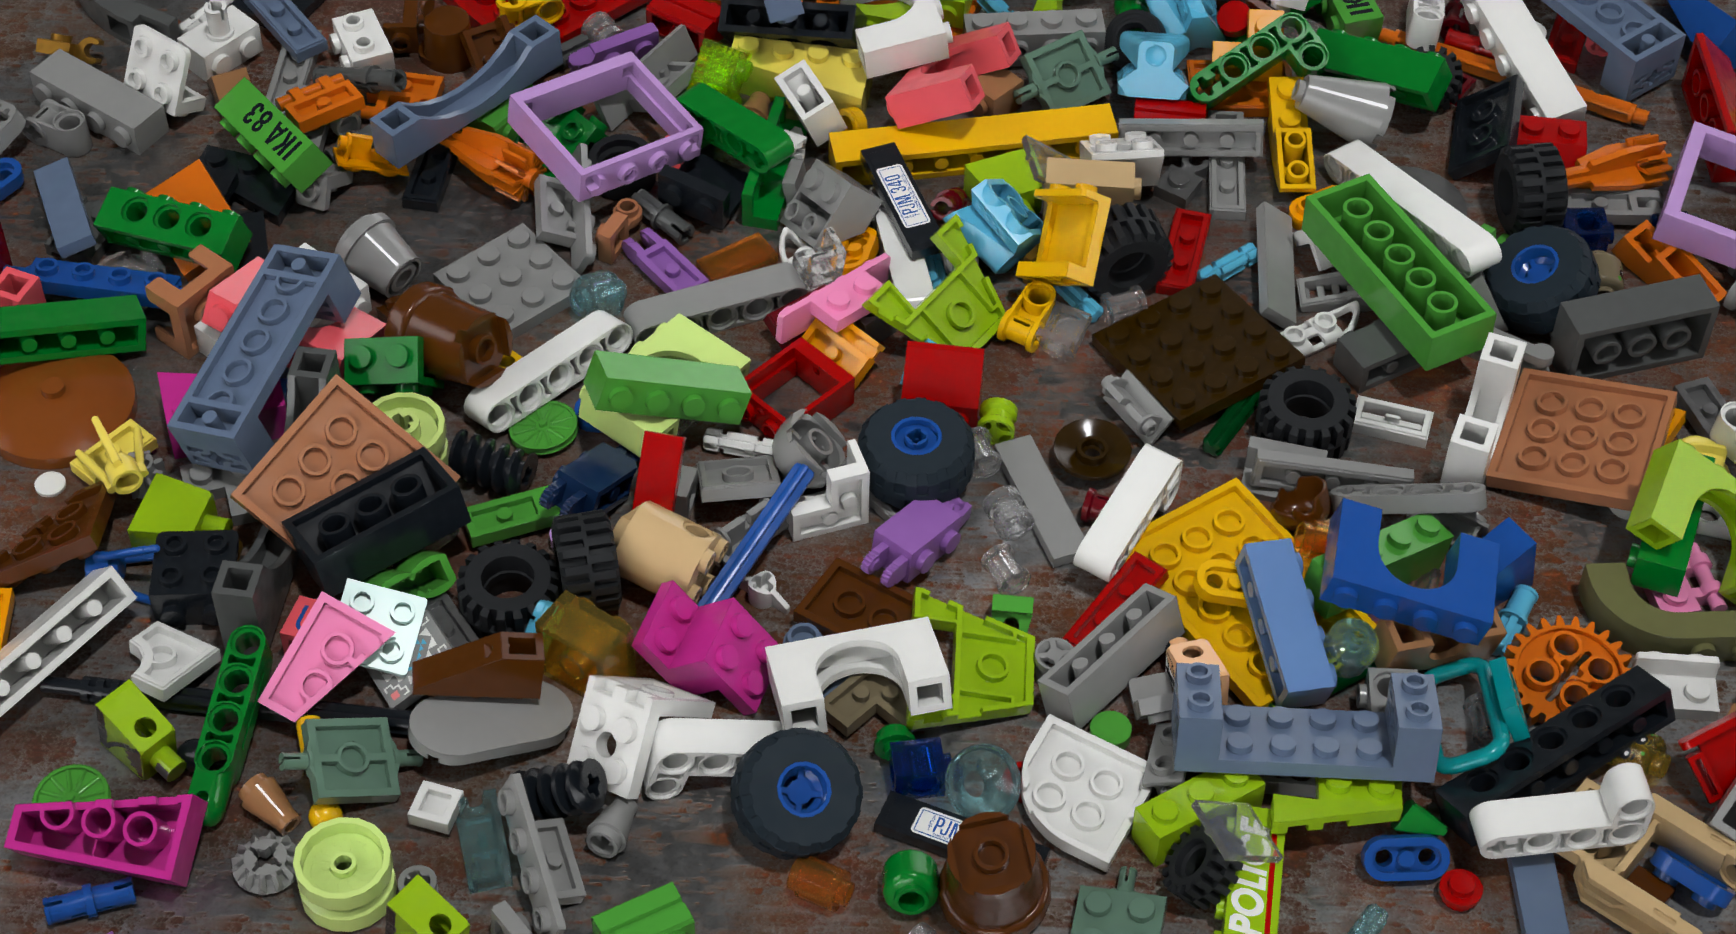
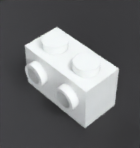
M372 8L332 18L334 33L329 34V40L334 54L340 53L341 55L339 56L341 67L364 68L367 65H377L381 69H395L393 50Z

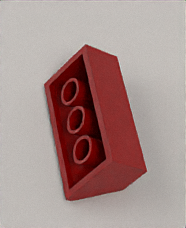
M1696 33L1681 82V88L1692 122L1696 121L1736 136V73H1734L1730 58L1704 33ZM1705 160L1712 183L1736 182L1735 170Z

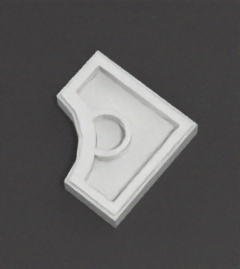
M156 621L129 640L130 653L141 661L140 667L131 675L132 682L141 692L163 702L221 661L219 648L159 621Z

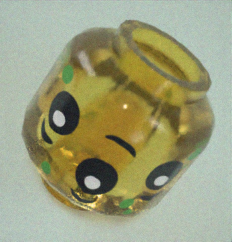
M1655 733L1640 737L1624 753L1607 763L1608 770L1622 763H1637L1643 768L1648 785L1656 778L1662 779L1666 775L1671 763V756L1666 754L1667 746L1665 739Z

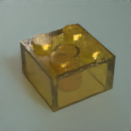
M565 590L535 622L536 633H543L545 652L543 675L583 698L589 675L636 677L635 651L631 646L634 641L633 627L623 618L611 616L597 608L589 599L585 597L579 598Z

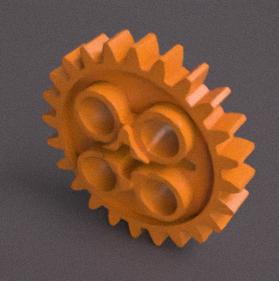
M1557 615L1553 626L1543 617L1540 619L1537 629L1528 623L1523 634L1516 633L1511 645H1507L1503 656L1506 657L1517 684L1524 713L1529 715L1527 720L1528 727L1537 722L1543 724L1548 719L1572 706L1566 701L1577 703L1582 698L1632 669L1627 668L1632 659L1631 654H1618L1623 643L1617 641L1610 644L1607 641L1610 634L1608 629L1599 635L1594 633L1595 622L1593 621L1586 628L1580 627L1579 619L1576 616L1573 618L1571 625H1565L1561 615ZM1557 650H1563L1567 652L1569 655H1563L1559 653ZM1584 655L1590 656L1580 665L1577 675L1570 676L1578 661ZM1591 674L1598 675L1602 677L1604 680H1598L1594 678ZM1533 676L1540 677L1546 682H1539ZM1570 676L1555 699L1547 701L1546 699L1557 690L1560 680L1565 681Z

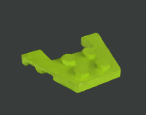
M957 214L951 217L930 237V240L955 267L930 294L914 308L891 281L888 280L862 304L866 310L914 341L925 342L929 338L937 344L982 348L997 332L999 323L1006 312L989 276H983L975 259L978 254L973 244L967 243L960 229L964 225Z
M916 587L913 594L912 619L929 617L933 629L953 632L951 676L953 708L911 716L907 705L906 726L908 729L914 730L1030 714L1034 705L1035 636L989 616H986L985 620L963 611L964 605L949 600L948 604L930 597L931 591L922 587Z
M1315 777L1316 799L1273 794L1271 802V834H1285L1288 831V827L1306 825L1307 831L1321 830L1324 823L1346 821L1347 826L1400 821L1403 811L1402 781Z

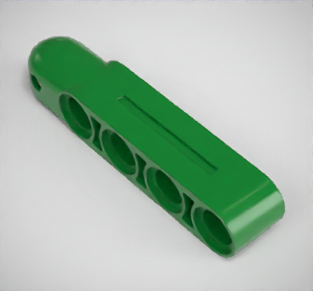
M243 625L236 628L228 639L195 752L194 762L196 767L188 794H194L208 802L202 825L204 827L216 826L225 814L232 787L237 784L241 776L261 706L257 701L267 685L273 664V653L265 634L259 627L254 625ZM250 647H259L257 651L250 655L243 654ZM248 684L245 690L239 693H232L236 686ZM237 722V725L232 730L220 731L225 724ZM226 761L221 769L209 770L215 762Z

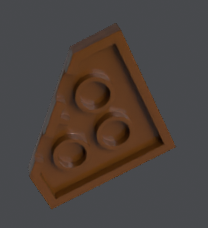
M101 481L80 489L65 500L67 505L57 512L53 520L50 516L46 515L22 534L24 540L19 542L10 554L7 550L0 551V588L17 587L32 575L40 572L42 574H49L58 569L64 562L74 558L82 560L93 555L99 548L118 493L109 494L104 483Z

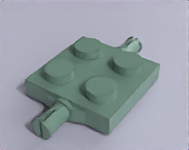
M1083 30L1076 31L1019 58L1028 76L1029 84L1014 90L1013 97L1015 98L1026 93L1015 100L1017 104H1022L1036 97L1043 110L1086 106L1112 93L1105 79L1103 66L1117 61L1119 53L1106 57L1117 51L1114 46L1097 53L1089 45Z
M387 717L306 719L301 725L304 751L301 753L281 752L278 759V764H281L279 766L280 771H306L310 779L314 805L396 802L401 796L398 781L399 767H421L423 764V756L415 749H397L390 735Z
M1123 866L1119 870L1117 888L1107 889L1080 885L1071 934H1162L1167 911V896L1134 891L1138 872L1135 868L1130 867L1127 880V866Z

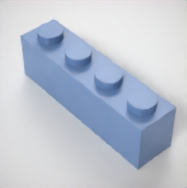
M1291 538L1246 543L1234 563L1276 706L1298 708L1325 704L1337 685V673L1334 665L1328 662L1325 652L1326 643L1323 645L1324 640L1326 642L1323 628L1317 625L1315 619L1313 593L1310 589H1306L1302 576V557L1300 553L1295 552Z

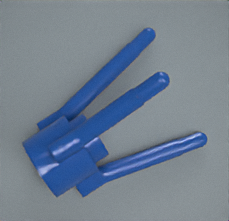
M154 544L113 551H96L85 560V577L93 570L113 566L121 578L124 579L126 564L153 562L154 553L160 551V546ZM132 590L137 596L135 601L151 605L147 594Z

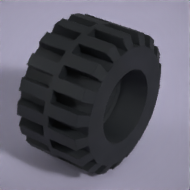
M1551 142L1511 145L1502 148L1495 165L1493 186L1497 215L1506 234L1512 235L1515 232H1521L1525 228L1532 226L1553 225L1562 227L1568 206V183L1565 166L1556 146Z
M1126 202L1122 206H1119V204L1110 206L1093 287L1087 286L1089 291L1097 298L1103 297L1107 301L1117 298L1118 301H1122L1131 296L1137 297L1143 291H1149L1155 287L1154 284L1166 276L1164 272L1170 270L1172 266L1171 260L1174 258L1173 247L1151 208L1147 209L1146 205L1143 204L1135 206L1133 202Z
M1303 365L1302 369H1296L1294 366L1288 367L1285 373L1277 371L1272 375V379H1267L1263 384L1258 401L1254 433L1257 434V437L1327 450V458L1340 459L1344 454V450H1347L1350 444L1357 407H1355L1356 397L1354 394H1350L1351 387L1347 383H1340L1341 377L1335 373L1332 375L1327 374L1326 369L1318 368V370L1311 369V366Z
M603 509L555 516L551 525L555 562L560 576L562 602L566 613L572 618L619 610L622 602L621 578L614 535L608 515Z
M512 539L507 544H503L502 540L495 541L492 547L488 548L484 545L478 548V554H470L465 559L466 566H460L458 571L459 579L456 580L460 613L479 639L498 632H524L529 620L535 619L532 613L539 600L553 602L560 608L558 617L562 615V596L557 564L554 559L550 560L549 553L544 549L537 551L536 544L528 542L526 545H521L520 540ZM510 591L523 593L513 598L496 597L499 594ZM558 618L554 625L550 624L549 627H552V630H555V628L557 627Z

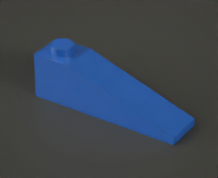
M1667 0L1691 42H1694L1696 33H1704L1730 58L1733 69L1736 68V19L1708 0Z

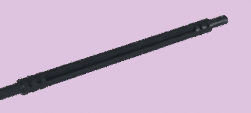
M47 676L41 681L40 690L43 693L80 696L81 701L99 702L127 680L84 676L80 680ZM184 687L165 702L145 693L143 694L157 709L207 714L213 689ZM319 701L302 717L308 715H317L321 719L387 717L390 734L408 735L409 719L412 710ZM261 704L257 716L258 720L296 723Z

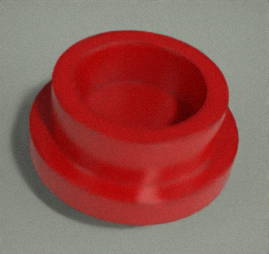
M1452 869L1441 877L1438 890L1442 901L1448 908L1454 911H1467L1480 902L1483 894V885L1474 873L1465 869Z

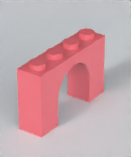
M1005 22L953 36V42L948 43V59L911 68L885 96L887 111L894 118L897 128L902 129L973 111L985 97L978 75L1009 68L1021 55L1010 23Z
M257 256L209 290L201 322L222 332L263 264L264 259ZM354 307L345 323L335 322L324 327H309L299 346L336 350L340 375L344 380V339L384 337L386 323ZM295 353L293 354L291 360L289 361V363H288V365H287V367H288L289 369H290V366H291V363H292V360H293V357H294Z

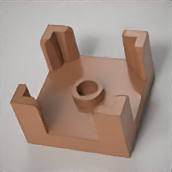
M202 244L194 248L188 255L190 259L207 270L181 290L161 277L155 278L145 286L148 300L170 315L172 327L166 326L164 328L157 325L155 327L157 339L188 360L199 352L194 325L202 320L209 290L235 273L233 264Z

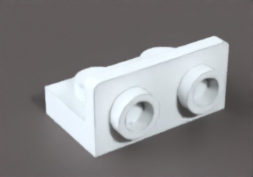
M1640 651L1636 653L1631 668L1638 665L1671 689L1676 719L1717 720L1720 709L1715 678L1720 668L1719 657L1703 656L1701 654H1671L1659 651Z

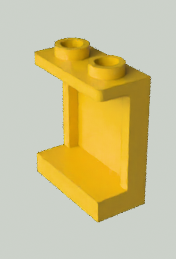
M1076 183L1075 188L1061 184H1050L1049 189H1035L1034 197L1047 202L1036 261H1018L1015 276L1031 282H1048L1052 286L1093 287L1111 198L1098 194L1097 187L1084 183Z

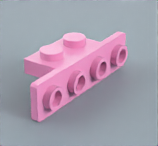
M883 253L872 260H868L848 274L841 275L834 282L813 291L804 299L785 307L777 317L775 340L780 344H784L806 331L815 318L837 333L871 313L862 304L882 284L888 281L891 257Z

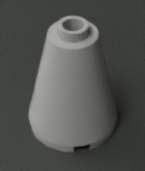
M1308 74L1303 80L1298 79L1296 81L1291 99L1295 100L1296 109L1350 143L1358 139L1375 150L1378 145L1372 143L1376 135L1384 136L1391 120L1396 98L1389 95L1390 92L1396 91V88L1383 82Z

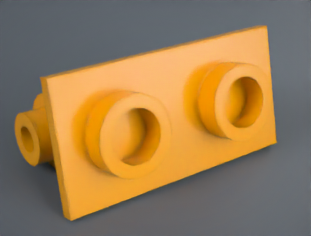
M351 132L338 136L337 147H333L337 166H341L343 169L351 172H360L361 170L375 171L386 177H395L397 175L409 176L407 165L398 169L376 153L375 149L371 148L373 143L372 136Z

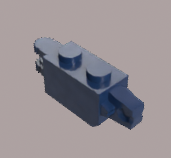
M602 442L590 451H584L579 458L568 465H562L555 473L551 485H548L541 494L539 505L546 509H551L555 505L561 508L559 511L560 516L603 509L605 513H608L628 499L631 483L640 463V457L622 445L613 448Z

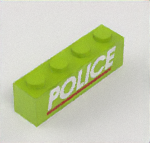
M1235 804L1232 821L1224 820L1222 832L1240 844V850L1243 851L1244 858L1239 861L1243 863L1242 871L1235 872L1239 879L1236 884L1232 882L1229 884L1228 888L1231 892L1227 896L1219 895L1221 902L1215 905L1214 919L1222 920V930H1214L1213 934H1278L1285 834H1271V809Z

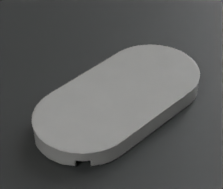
M542 681L540 699L432 696L417 704L411 712L408 738L412 747L427 759L429 754L434 758H438V763L448 766L466 765L546 749L559 744L565 738L566 732L570 730L573 719V707L566 694Z

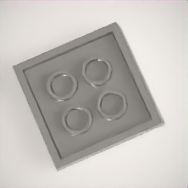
M524 223L433 273L434 283L451 287L460 299L505 318L509 322L513 339L590 295V284L583 277L581 278L546 243L536 240V234ZM580 279L579 283L577 284V285H578V288H576V284H575V283H576L577 280Z

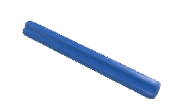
M794 464L697 604L698 606L729 599L733 596L813 480L814 472L807 465Z

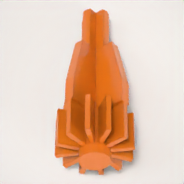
M465 127L462 131L458 130L439 143L451 149V152L458 156L460 163L484 182L496 188L495 191L517 202H520V200L526 202L529 193L534 195L535 180L539 174L543 175V173L547 172V168L542 166L544 163L529 146L519 141L516 144L513 140L498 133Z
M1649 133L1626 138L1624 143L1619 142L1605 145L1577 159L1575 167L1566 168L1568 189L1578 187L1591 189V191H1630L1663 186L1662 182L1669 181L1666 172L1673 169L1672 166L1668 165V158L1672 157L1671 153H1666L1664 148L1667 143L1666 141L1659 142L1658 134L1651 135Z

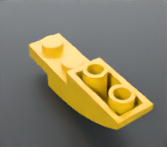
M1269 77L1267 82L1269 105L1267 124L1272 166L1279 192L1315 193L1316 178L1311 128H1308L1307 115L1296 109L1295 100L1291 99L1296 81L1298 79L1303 80L1304 77Z

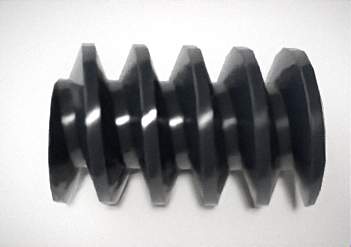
M461 429L453 439L449 452L448 466L461 476L460 479L464 478L467 483L476 484L478 482L479 486L484 489L492 487L496 493L506 492L510 496L525 492L529 488L537 471L538 456L533 452L524 461L525 452L522 448H517L512 456H510V445L508 443H503L496 452L495 439L489 438L482 447L481 434H474L468 442V431Z
M587 758L583 762L578 760L572 761L569 765L567 763H559L555 767L547 765L541 769L530 768L527 771L518 770L514 772L521 774L534 821L593 814L599 811L605 803L607 795L606 774L601 764L595 759Z

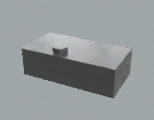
M1701 274L1561 302L1549 343L1555 352L1552 364L1557 373L1603 379L1703 358L1720 305Z

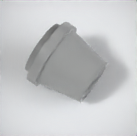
M382 212L367 214L356 220L344 232L334 252L335 254H340L350 273L366 282L369 287L385 295L387 298L400 295L407 290L418 276L422 266L421 259L417 257L397 232L395 222Z

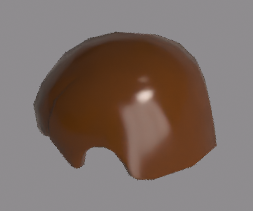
M1302 476L1298 478L1294 490L1286 491L1284 488H1280L1276 501L1270 505L1272 516L1285 529L1292 532H1304L1320 526L1330 513V496L1326 480L1318 476Z

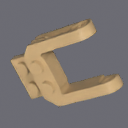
M1586 778L1575 792L1598 790L1600 785ZM1652 793L1655 802L1654 813L1645 835L1640 840L1623 846L1557 852V854L1576 865L1573 877L1580 901L1632 934H1703L1698 928L1680 918L1681 913L1626 880L1647 853L1651 842L1674 851L1736 892V868L1734 866L1736 865V842L1656 793Z

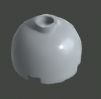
M800 409L789 416L777 429L772 443L773 458L783 478L787 476L794 464H805L814 472V478L806 489L822 488L826 486L827 469L847 464V458L845 459V453L842 449L847 445V442L836 425L824 415L816 412L811 416L804 414L807 409Z

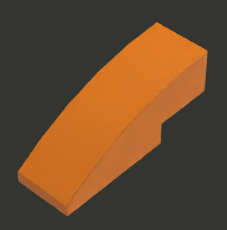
M1645 220L1623 236L1611 250L1628 269L1646 284L1701 274L1718 303L1728 293L1692 253L1652 239L1655 227L1648 220Z

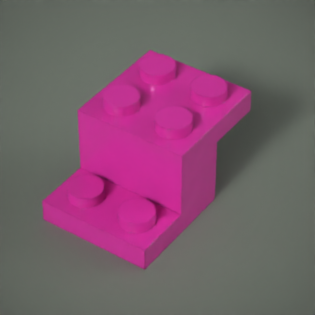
M672 580L661 583L631 646L671 686L695 695L719 690L745 716L757 712L770 683L765 647L778 645V643L734 597L698 606Z

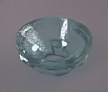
M986 743L971 745L961 750L949 763L945 774L946 794L954 809L966 818L981 812H1002L1008 814L1018 802L1021 793L1020 771L1014 759L1004 749ZM970 772L979 774L984 781V790L979 797H972L965 790L964 781Z

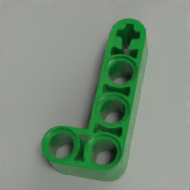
M1296 12L1285 13L1196 73L1189 84L1187 100L1207 103L1206 111L1212 109L1284 59L1298 77H1305L1308 74L1321 76L1329 60V51L1301 14ZM1293 27L1297 30L1299 36L1288 38L1282 33L1281 29ZM1256 46L1266 47L1270 52V56L1267 58L1257 57L1253 52V48ZM1309 54L1314 55L1318 58L1319 65L1314 67L1308 66L1304 63L1302 57ZM1230 65L1236 66L1240 69L1242 75L1237 78L1229 77L1225 73L1224 68ZM1213 85L1209 96L1205 92L1200 95L1197 93L1199 86L1205 90Z
M697 83L676 98L704 128L701 150L712 144L762 174L769 172L794 153V144L790 136L782 128L705 83Z

